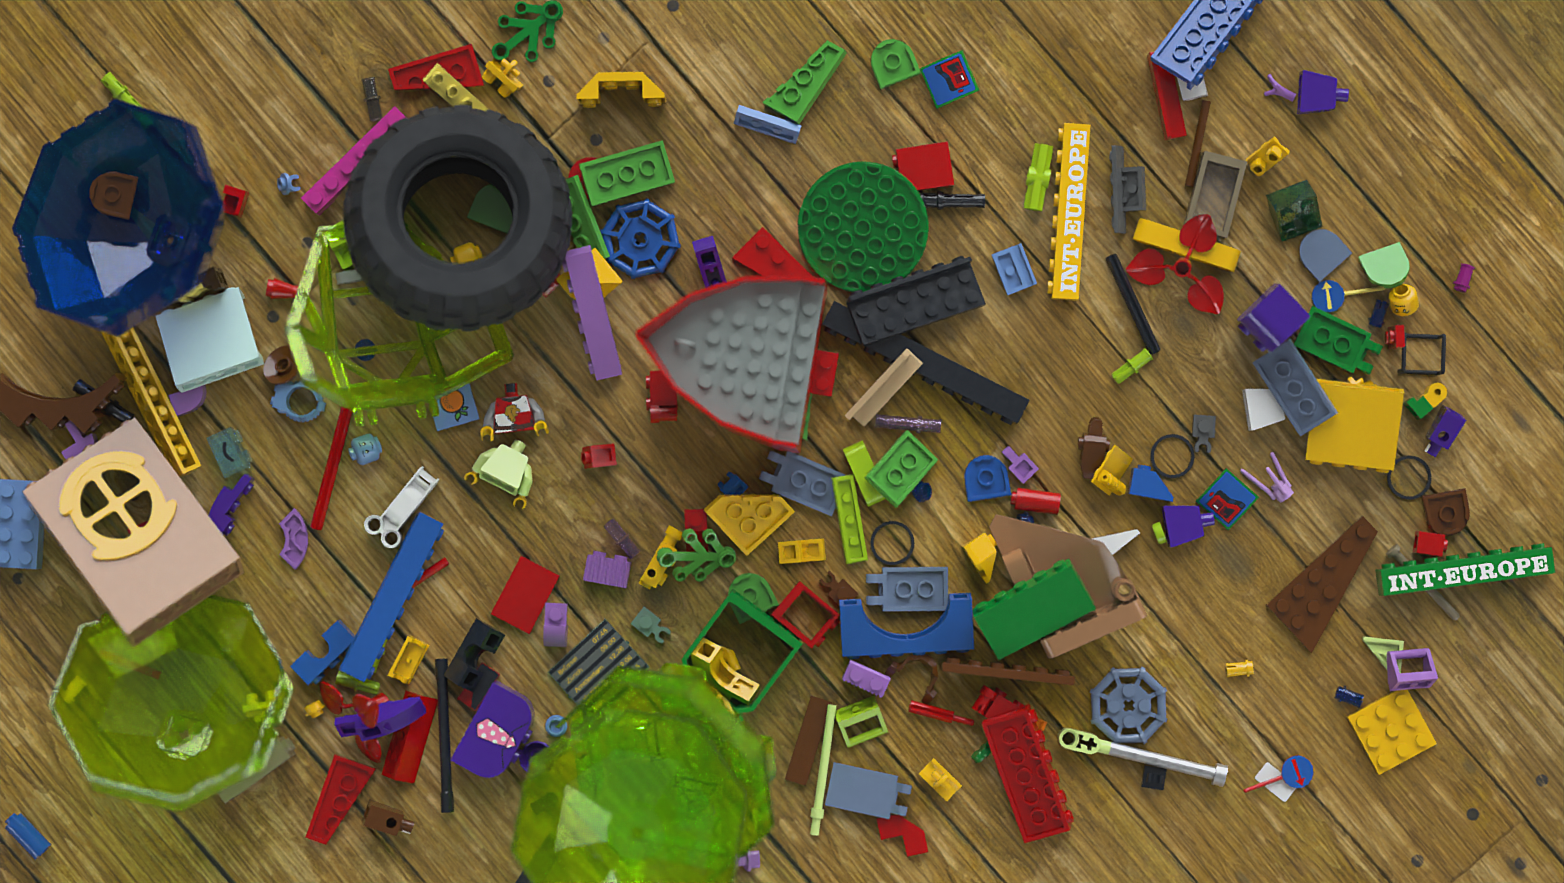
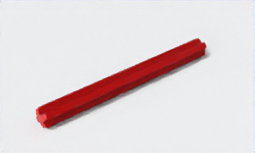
M342 403L310 525L315 530H322L354 409L352 404Z

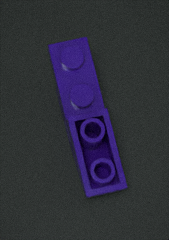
M244 474L233 489L224 486L211 507L208 516L222 535L228 536L235 527L232 524L235 519L229 515L230 511L234 513L241 504L239 499L242 495H248L254 487L252 484L254 478L249 474Z
M420 697L379 703L378 720L373 728L366 727L358 714L335 718L334 725L341 738L359 735L362 741L393 733L411 724L426 713V708Z

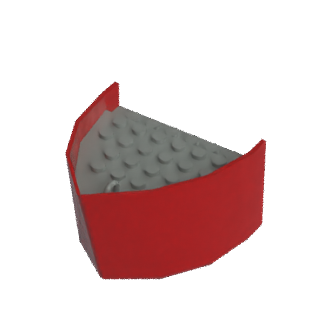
M743 276L690 292L640 327L635 333L638 341L674 391L729 432L777 450L800 454L810 394L832 397L839 353L818 350L828 291L825 279L808 276Z

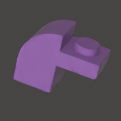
M206 385L183 393L179 391L169 395L177 416L180 417L194 412L202 406L207 393Z
M68 421L65 423V426L76 443L61 453L65 459L77 456L86 446L98 442L96 434L91 433L86 436L77 426Z
M545 603L544 646L567 647L568 603Z

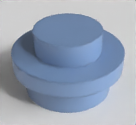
M560 715L549 717L545 724L547 733L553 737L562 736L567 730L565 718Z

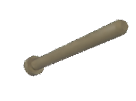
M1395 544L1388 550L1386 555L1389 558L1393 557L1403 566V562L1408 561V559L1400 552L1401 547ZM1436 589L1425 590L1452 620L1456 621L1459 619V613Z

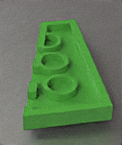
M827 40L807 59L808 62L801 69L798 68L785 84L782 83L776 89L777 92L770 98L767 97L762 103L796 124H800L847 52Z

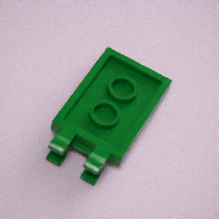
M1312 306L1308 313L1311 317L1304 322L1294 342L1295 347L1353 374L1355 369H1358L1369 375L1374 366L1364 362L1363 359L1368 350L1379 355L1383 346L1370 340L1371 333Z

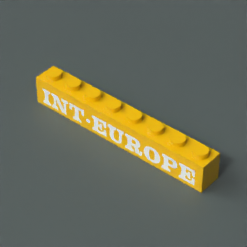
M1064 123L1062 128L1058 129V141H1061V150H1057L1056 163H1060V170L1055 173V185H1058V194L1054 193L1053 207H1057V213L1052 216V228H1055V237H1051L1050 250H1054V257L1049 260V272H1052V281H1048L1047 294H1051V299L1079 300L1091 126L1088 124Z

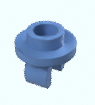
M282 173L277 180L278 190L283 195L300 190V187H293L291 181L298 179L299 176H289L287 173Z

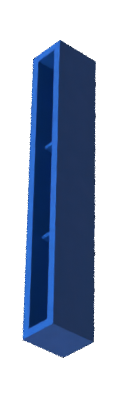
M417 512L338 670L362 682H365L366 678H371L375 670L372 666L376 659L379 660L385 650L382 646L386 639L389 640L395 630L392 626L396 619L400 620L405 610L402 606L405 600H410L415 590L412 586L415 580H420L424 572L422 566L425 560H430L434 552L432 546L435 540H440L444 532L441 529L443 523L421 512Z

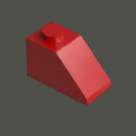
M684 509L685 530L693 529L697 534L698 541L708 552V544L702 538V533L708 529L707 513L703 509ZM686 543V552H696L690 544Z

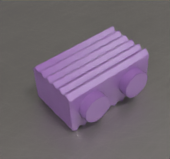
M593 551V555L588 554L583 580L627 588L632 562L627 561L628 557L615 555L613 559L607 558L604 552Z
M851 659L842 676L843 681L847 680V683L851 682L852 685L855 684V686H859L863 690L867 689V692L871 691L872 694L875 693L879 697H883L891 679Z

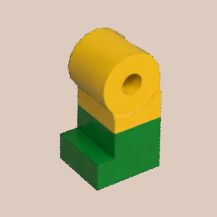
M1442 383L1430 384L1426 387L1424 394L1417 400L1414 397H1410L1403 404L1416 420L1422 419L1445 399L1447 389Z

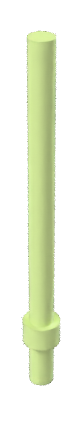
M828 704L815 802L814 807L811 808L810 815L812 817L811 835H819L820 822L824 817V809L822 808L837 706L833 704Z

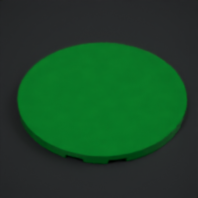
M868 161L843 164L821 176L807 192L800 207L797 224L800 247L811 268L822 279H825L827 283L849 292L857 290L865 292L871 290L870 287L875 284L883 283V285L891 283V280L896 277H907L923 256L929 234L926 206L912 182L889 166Z

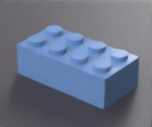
M0 479V567L42 569L44 526L30 508L23 494L26 486L33 481Z

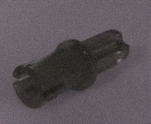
M375 77L364 78L361 80L365 99L363 100L367 104L369 119L372 122L380 121L383 118L379 102L381 96H378Z

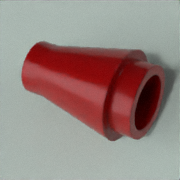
M276 278L273 280L268 279L265 296L271 297V299H296L298 286Z

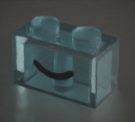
M229 427L207 437V441L224 478H229L251 468L250 462H252V458L248 450H244L241 445L243 438L239 430Z

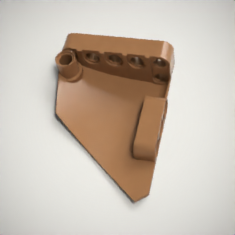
M998 514L994 516L989 527L1014 585L1022 580L1027 581L1033 578L1034 574L1041 570L1046 571L1052 568L1057 561L1070 559L1094 601L1096 610L1039 639L1048 659L1133 624L1147 616L1133 582L1127 578L1104 542ZM1123 584L1131 587L1130 592L1127 594H1121L1118 589Z

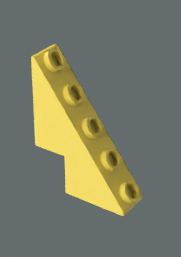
M438 63L423 79L451 107L463 104L471 105L474 109L484 111L488 109Z

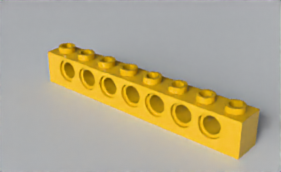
M121 309L103 317L97 325L120 371L127 377L125 380L160 452L180 478L194 472L201 467V464L125 310Z

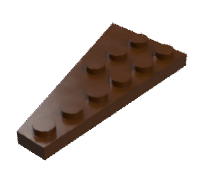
M1364 516L1356 520L1266 604L1310 653L1313 652L1378 533Z

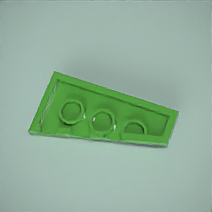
M576 175L566 179L570 192L572 209L571 235L574 238V244L577 248L590 245L591 250L596 248L604 259L610 257L579 176Z

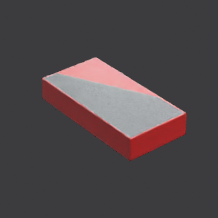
M483 662L478 669L484 674L474 691L471 692L463 689L457 698L475 711L484 700L492 683L500 676V673Z

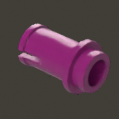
M1461 263L1457 279L1453 282V289L1466 293L1467 289H1470L1469 282L1475 267Z

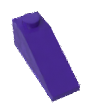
M713 236L693 241V248L705 288L726 282Z

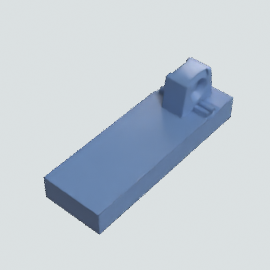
M741 105L737 109L734 120L736 125L796 144L802 126L788 118L781 119Z

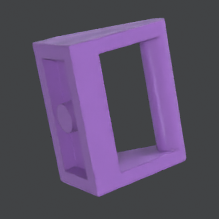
M1429 648L1387 652V674L1390 691L1430 688L1438 679ZM1423 657V672H1399L1397 659Z

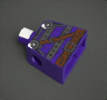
M1442 405L1426 434L1430 442L1425 452L1436 457L1442 447L1448 450L1465 424L1466 419L1461 414ZM1445 431L1443 437H1438L1440 432Z

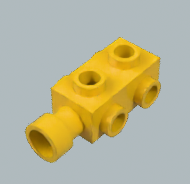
M670 525L665 531L666 535L639 581L640 585L649 590L651 587L656 588L658 584L662 586L668 577V574L665 573L668 567H663L658 562L657 552L663 547L677 552L678 549L674 548V546L682 538L683 532ZM649 569L655 570L656 574L654 577L648 575Z

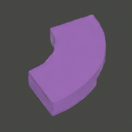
M294 508L279 523L285 535L284 548L279 555L296 570L307 552L308 531L301 514Z

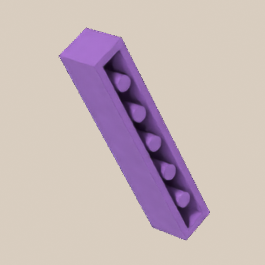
M591 246L568 250L562 264L564 272L569 271L570 279L567 280L569 292H574L576 300H572L575 313L580 314L581 320L577 321L580 334L585 333L586 341H583L585 354L590 353L591 361L588 362L590 373L595 374L596 380L622 375L621 364Z

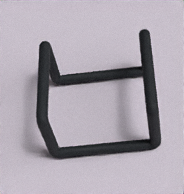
M1405 333V347L1402 348L1401 369H1398L1397 372L1399 374L1420 375L1444 374L1446 335ZM1407 338L1442 339L1441 370H1406Z

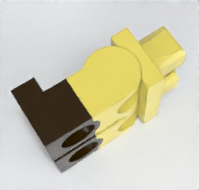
M213 266L182 280L172 281L174 286L165 289L164 293L169 303L194 302L193 298H200L209 290L213 289L214 291L223 292L229 287L222 269Z

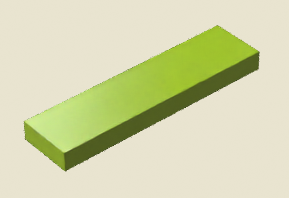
M854 474L833 477L831 481L845 564L867 561L868 557Z

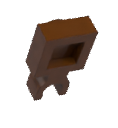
M830 571L827 573L832 577L831 582L826 583L822 578L819 580L824 586H829L832 589L828 595L838 605L839 600L854 599L859 594L844 579L838 583Z

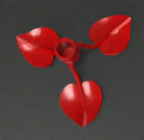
M1209 214L1197 215L1183 225L1179 235L1180 242L1185 246H1190L1185 258L1178 259L1174 266L1163 265L1164 257L1159 251L1144 249L1126 267V272L1133 279L1147 285L1161 283L1165 279L1164 269L1174 270L1178 277L1187 276L1196 282L1188 290V301L1192 307L1199 311L1219 314L1222 309L1224 292L1220 281L1211 275L1204 276L1200 281L1190 273L1192 263L1189 258L1193 249L1198 252H1207L1214 247L1217 240L1216 228Z
M324 681L319 682L322 700L329 711L339 715L343 711L342 708L353 707L363 724L368 728H373L377 724L379 703L389 701L384 693H379L372 698L356 694L352 698V703L345 704L343 703L342 694L334 686ZM355 735L360 751L371 761L381 763L382 751L379 741L376 738L362 741L359 735Z

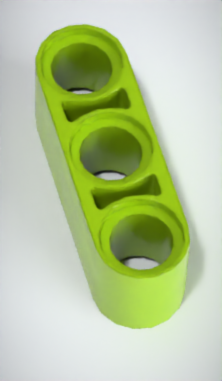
M863 440L844 448L843 452L867 506L869 507L885 500L864 478L874 465Z

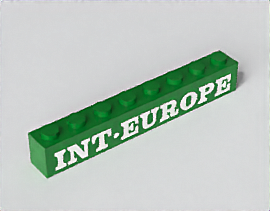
M1544 543L1532 544L1531 549L1523 550V546L1510 547V552L1503 553L1502 549L1488 550V555H1481L1480 552L1467 553L1466 558H1459V554L1446 556V560L1438 561V558L1434 557L1424 559L1425 563L1416 564V560L1404 561L1403 566L1395 567V563L1382 564V569H1375L1378 595L1387 596L1555 573L1552 547H1545Z

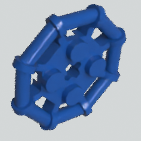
M647 198L643 201L616 205V209L603 229H600L610 255L606 259L607 263L618 268L633 280L642 276L666 272L665 268L678 248H681L674 221L675 216L658 207ZM643 210L642 216L636 218H628L625 214ZM647 212H652L661 218L662 221L657 224L647 217ZM622 216L625 222L619 232L612 231ZM664 225L667 226L670 242L663 241L660 228ZM644 233L646 242L637 245V240L634 238L635 235ZM611 236L617 237L620 250L615 254ZM662 245L668 246L669 248L659 262L655 257ZM624 254L634 261L633 268L618 259V257ZM652 259L655 265L637 269L638 262Z

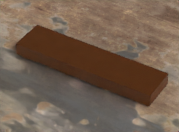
M811 695L785 780L806 786L825 726L828 704H832L831 701Z

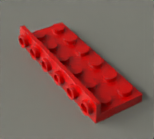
M1026 704L1023 709L982 720L981 723L1024 843L1070 831L1072 822H1074L1071 810H1067L1065 802H1067L1063 789L1060 790L1058 782H1060L1056 769L1053 770L1050 763L1053 761L1049 749L1046 750L1044 746L1045 736L1043 730L1038 729L1036 723L1038 722L1035 709H1031L1030 704Z

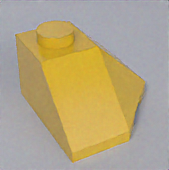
M982 533L963 545L962 548L984 583L987 584L990 582L997 552L994 547L997 546V543L991 534L987 536L986 533Z

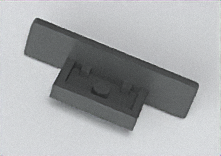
M1112 145L1109 159L1112 164L1110 182L1113 186L1111 205L1114 208V216L1111 223L1115 233L1126 234V212L1146 211L1145 167L1124 168L1123 146Z

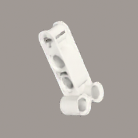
M423 466L420 467L381 516L371 515L366 518L364 522L365 530L374 535L382 534L381 541L385 547H399L403 541L400 529L437 485L439 479H435L428 474ZM419 476H421V477L424 478L427 482H429L430 485L427 484L424 480H422ZM375 518L381 524L377 531L371 530L369 526L370 521ZM391 532H394L398 537L394 545H390L386 540L387 535Z

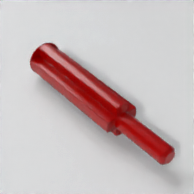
M911 700L908 712L948 723L955 721L973 726L975 722L973 719L954 715V711Z

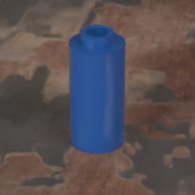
M14 813L5 821L7 824L5 829L35 860L51 846V843L22 813L19 815Z

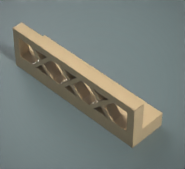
M906 349L847 412L845 417L849 420L854 417L860 424L865 426L923 363Z

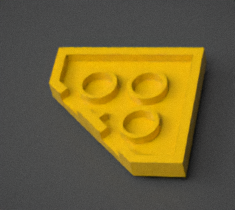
M779 494L719 495L703 509L746 556L795 512Z

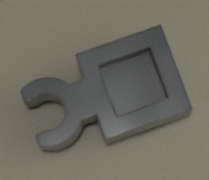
M1193 415L1192 437H1198V441L1194 444L1195 452H1199L1200 444H1204L1206 446V453H1210L1211 444L1208 442V438H1215L1216 416Z

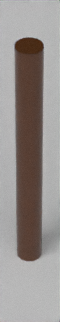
M1202 100L1185 183L1187 187H1194L1211 104L1207 100Z

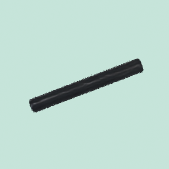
M1117 254L1107 256L1106 262L1148 352L1151 355L1160 351L1158 342Z

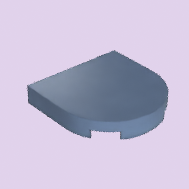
M1324 229L1308 233L1302 239L1299 247L1300 261L1318 282L1322 281L1352 254L1336 234Z

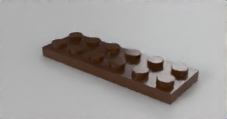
M946 657V661H941L940 670L944 672L1074 685L1075 676L1071 675L1070 671L1064 669H1055V673L1048 672V669L1045 667L1036 666L1033 667V670H1026L1025 665L1012 664L1011 668H1006L1003 663L990 662V666L982 665V662L979 660L968 659V663H960L961 659Z

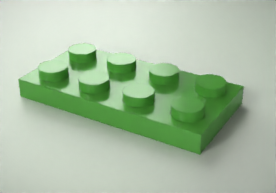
M663 140L578 165L591 207L675 183Z

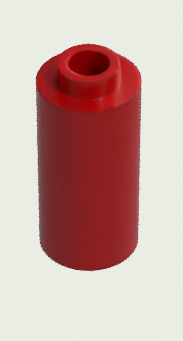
M1017 488L1016 492L1012 491L1010 504L1014 505L1015 510L1058 515L1061 493Z

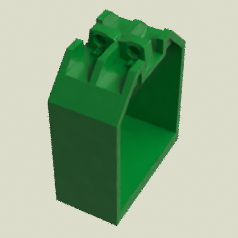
M732 589L682 657L686 690L694 696H699L701 698L699 703L704 707L710 704L714 707L713 710L721 716L752 712L799 650L803 641L736 590ZM729 601L792 646L790 652L749 705H735L690 670V654Z

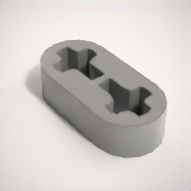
M355 269L335 274L337 285L363 281Z

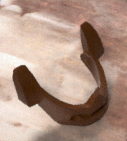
M924 654L910 655L901 663L893 661L885 672V675L890 678L897 671L900 672L904 665L913 661H920L929 668L931 680L921 700L922 703L929 704L937 694L934 690L935 682L938 679L935 660L931 656Z

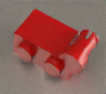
M650 371V376H646V389H650V397L646 398V410L650 411L651 423L677 421V392L673 390L660 371Z
M983 685L979 691V697L971 708L989 719L1023 709L1025 705L1016 699L1013 702L1006 699L1007 694L997 687L995 690H992Z

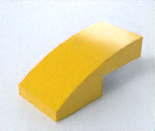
M824 538L778 542L779 564L826 560Z

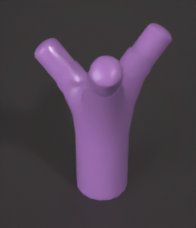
M1271 74L1267 75L1273 89L1264 92L1265 96L1279 95L1291 102L1295 99V93L1278 84Z

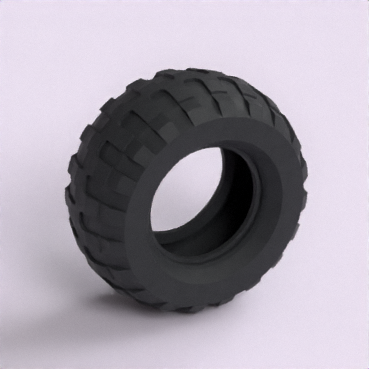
M454 105V107L438 109V106L419 111V114L415 116L405 117L389 126L386 133L374 139L368 145L358 165L354 167L349 178L343 205L344 233L347 248L355 270L366 283L369 291L380 302H384L393 309L394 313L400 317L422 323L428 328L443 331L445 329H460L462 331L480 330L483 326L504 323L512 319L515 314L523 309L531 307L540 299L543 292L558 276L570 244L572 227L570 192L566 179L562 175L552 152L546 146H543L535 137L536 135L524 125L508 120L506 115L497 111L474 109L471 105ZM447 174H468L479 177L493 185L507 201L513 217L511 229L502 244L486 257L469 263H447L434 259L421 251L407 234L403 219L412 196L427 182Z

